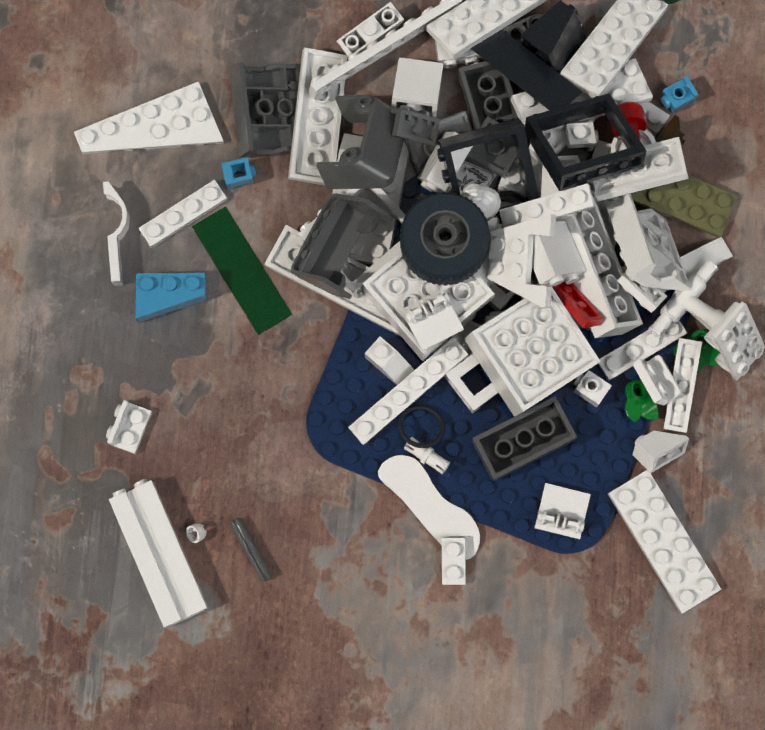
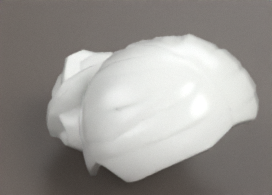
M473 183L464 187L461 192L463 197L472 200L481 209L487 220L498 213L501 206V198L496 190Z

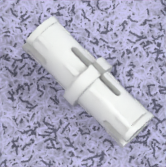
M414 437L410 438V440L420 443L419 441L414 439ZM408 443L404 447L405 450L419 458L422 464H428L442 475L451 463L435 453L432 447L416 448Z

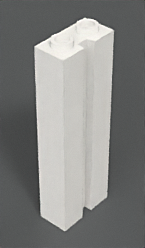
M143 479L134 484L135 488L128 492L125 488L114 492L109 502L163 627L168 628L208 610L209 607L154 482Z

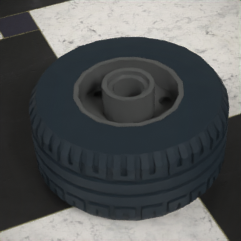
M438 192L421 198L420 201H417L408 210L400 229V248L406 265L409 266V269L417 277L434 285H453L469 279L480 269L488 253L490 229L487 219L472 200L463 197V195H457V193ZM445 236V237H447L449 240H448V241H443V240H441L440 238Z

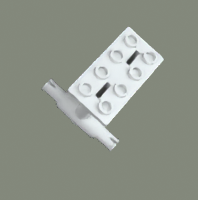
M707 260L696 274H692L687 278L691 289L689 291L675 290L670 300L662 307L661 315L648 329L655 337L660 338L671 323H677L685 312L688 311L709 330L704 339L713 348L720 351L715 361L719 366L731 373L733 379L737 381L748 372L750 365L761 357L765 345L746 303L743 301L741 303L734 302L724 312L720 309L716 310L698 299L706 289L708 280L718 271V267L713 262Z

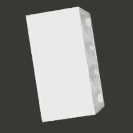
M445 236L440 238L443 241H448ZM401 252L362 283L363 293L422 361L427 359L451 337L422 351L401 309L443 289L448 294L449 302L464 327L476 317V312L493 299L495 295L477 273H474L472 277L463 282L447 286L434 285L426 280L423 281L422 278L417 277L409 269Z
M553 288L551 290V306L549 308H542L524 298L464 338L514 417L601 362Z

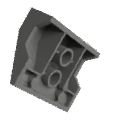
M239 62L230 70L239 158H260L291 154L301 64L276 63L265 67H248L245 63Z

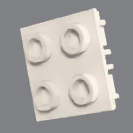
M443 289L401 309L422 351L464 330L449 302L448 294Z
M545 483L535 528L580 539L584 529V520L591 494Z

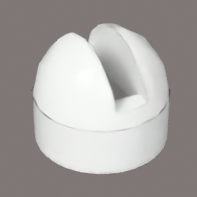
M194 523L187 527L186 535L192 543H198L206 537L207 530L204 529L203 524Z

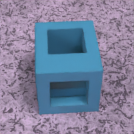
M685 76L680 81L663 89L661 102L673 114L696 101L699 94L688 76ZM679 91L682 96L677 97L675 92Z
M248 157L221 163L228 190L254 183L253 177L257 176L254 163L249 164ZM238 172L244 173V176L236 177Z

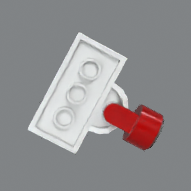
M624 102L617 105L647 150L644 166L593 181L597 201L689 179L679 137L656 142L653 134L646 129L645 113L640 104ZM612 126L613 133L618 138L614 137L611 153L627 149Z

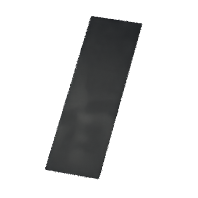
M504 30L498 31L470 48L548 110L566 106L583 93Z

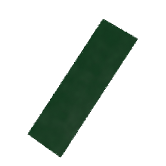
M226 207L192 226L258 335L292 315Z

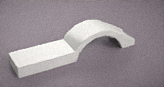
M109 181L103 182L104 195H106L108 200L116 202L122 208L120 226L114 233L107 236L111 282L114 286L123 285L120 240L124 238L129 229L130 216L125 203Z

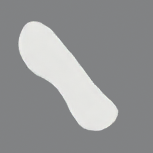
M397 455L381 464L378 470L380 480L405 502L431 535L441 545L442 538H465L466 560L471 559L476 554L480 543L479 529L473 518L465 510L451 504L440 495L432 484L429 475L416 459L410 456Z

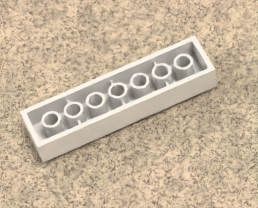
M578 155L558 156L564 167L580 163ZM542 162L533 166L537 189L541 197L561 192L556 187ZM593 196L594 208L557 218L556 222H566L586 269L584 273L578 276L579 280L573 284L604 317L601 325L590 327L594 338L622 335L643 323L632 295L626 292L622 285L617 282L623 275V271Z

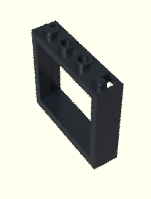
M610 93L526 117V137L559 191L644 166L647 150ZM605 113L627 149L564 167L542 131Z
M516 118L438 140L440 148L437 149L439 161L444 163L445 168L441 170L444 183H448L450 189L446 193L460 194L451 154L452 151L513 135L526 195L525 202L539 198L525 127L522 121ZM519 202V203H515V204L508 205V206H505V207H501L499 210L504 209V208H507V207H511V206H514V205H517V204H521V203H524V202ZM498 211L494 217L502 221L500 211Z

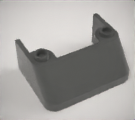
M373 95L336 96L335 100L345 123L367 122L360 147H351L343 151L339 162H317V169L326 188L375 189L388 187L394 181L404 143L403 138L392 136L396 115L390 112L394 108Z
M338 193L332 194L326 200L291 266V273L332 295L351 299L352 294L344 290L346 277L341 273L347 258L361 233L373 232L378 225L379 219L392 221L394 217L367 198Z

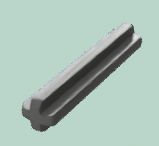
M237 518L233 520L230 525L262 582L272 578V573L242 519Z

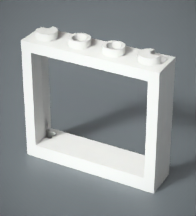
M381 188L371 189L394 216L403 223L405 214ZM349 189L347 192L342 191L339 194L356 197L364 189ZM316 219L312 222L307 221L300 228L301 232L298 234L303 242L307 238ZM400 241L353 282L345 275V289L352 294L353 298H356L363 291V282L401 252Z

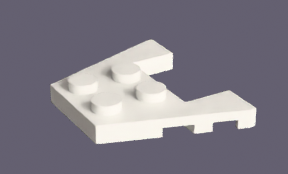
M545 215L491 231L487 279L542 308H549L551 306L552 286L531 284L534 235L555 236L556 215Z

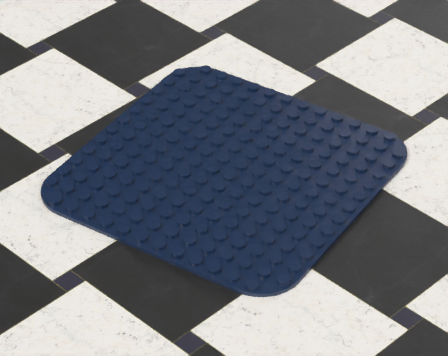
M417 175L404 183L399 209L405 215L411 206L418 201V195L421 193L425 196H430L433 193L436 194V192H431L420 185L422 181L417 179ZM398 219L392 247L400 241L402 223ZM616 242L614 251L620 264L622 260L620 256L621 249ZM675 290L665 292L664 294L667 297L652 313L642 307L639 301L633 297L643 324L622 335L594 338L591 330L578 328L589 341L597 357L601 359L649 330L648 328L661 315L662 307L670 300ZM515 294L502 311L504 312L524 298ZM485 304L476 312V317L472 321L482 326L485 324V317L489 316L490 312H495V310L488 304ZM348 310L307 411V433L312 446L320 456L336 466L381 484L384 483L378 476V470L384 461L397 455L410 456L422 465L440 495L451 504L465 510L474 521L555 553L574 554L584 551L595 545L604 536L616 509L608 493L626 483L635 460L633 456L635 441L638 437L645 434L650 421L640 417L636 422H633L625 411V403L627 401L625 394L626 385L633 380L642 381L634 366L610 381L607 380L598 364L588 369L612 385L597 408L574 393L577 388L574 382L578 377L528 408L527 410L556 396L577 438L562 448L495 482H492L471 441L473 437L513 418L512 412L498 393L472 414L445 379V376L442 377L409 406H428L435 409L442 416L445 423V433L442 440L435 446H432L435 453L451 462L442 475L428 464H422L419 458L404 449L407 442L401 437L398 430V420L401 414L364 445L348 428L397 386L365 358V352L379 337H382L397 350L414 370L427 360L422 361L401 336ZM688 311L679 319L684 328L690 317ZM679 339L646 358L645 361L660 355L670 369L674 359V349ZM480 363L460 378L473 396L492 383ZM633 389L634 394L638 396V391ZM415 410L405 416L403 430L409 439L414 437L420 443L426 444L438 437L440 423L432 413L425 410ZM545 483L591 494L584 520V529L580 539L535 528Z

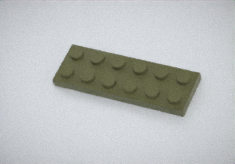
M611 145L608 154H611ZM689 175V179L630 193L634 203L648 209L651 208L657 213L717 238L722 237L736 195Z

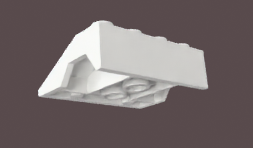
M630 193L621 196L608 205V221L614 228V238L620 246V256L626 264L628 278L644 287L689 291L691 287L666 218L651 208L637 211Z

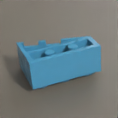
M205 273L136 274V320L138 323L207 301V277Z

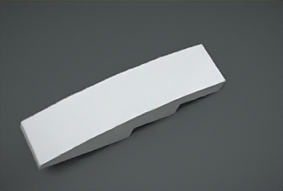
M720 237L680 257L688 278L690 275L696 274L707 260L717 266L733 257L723 238ZM659 288L663 293L670 290Z

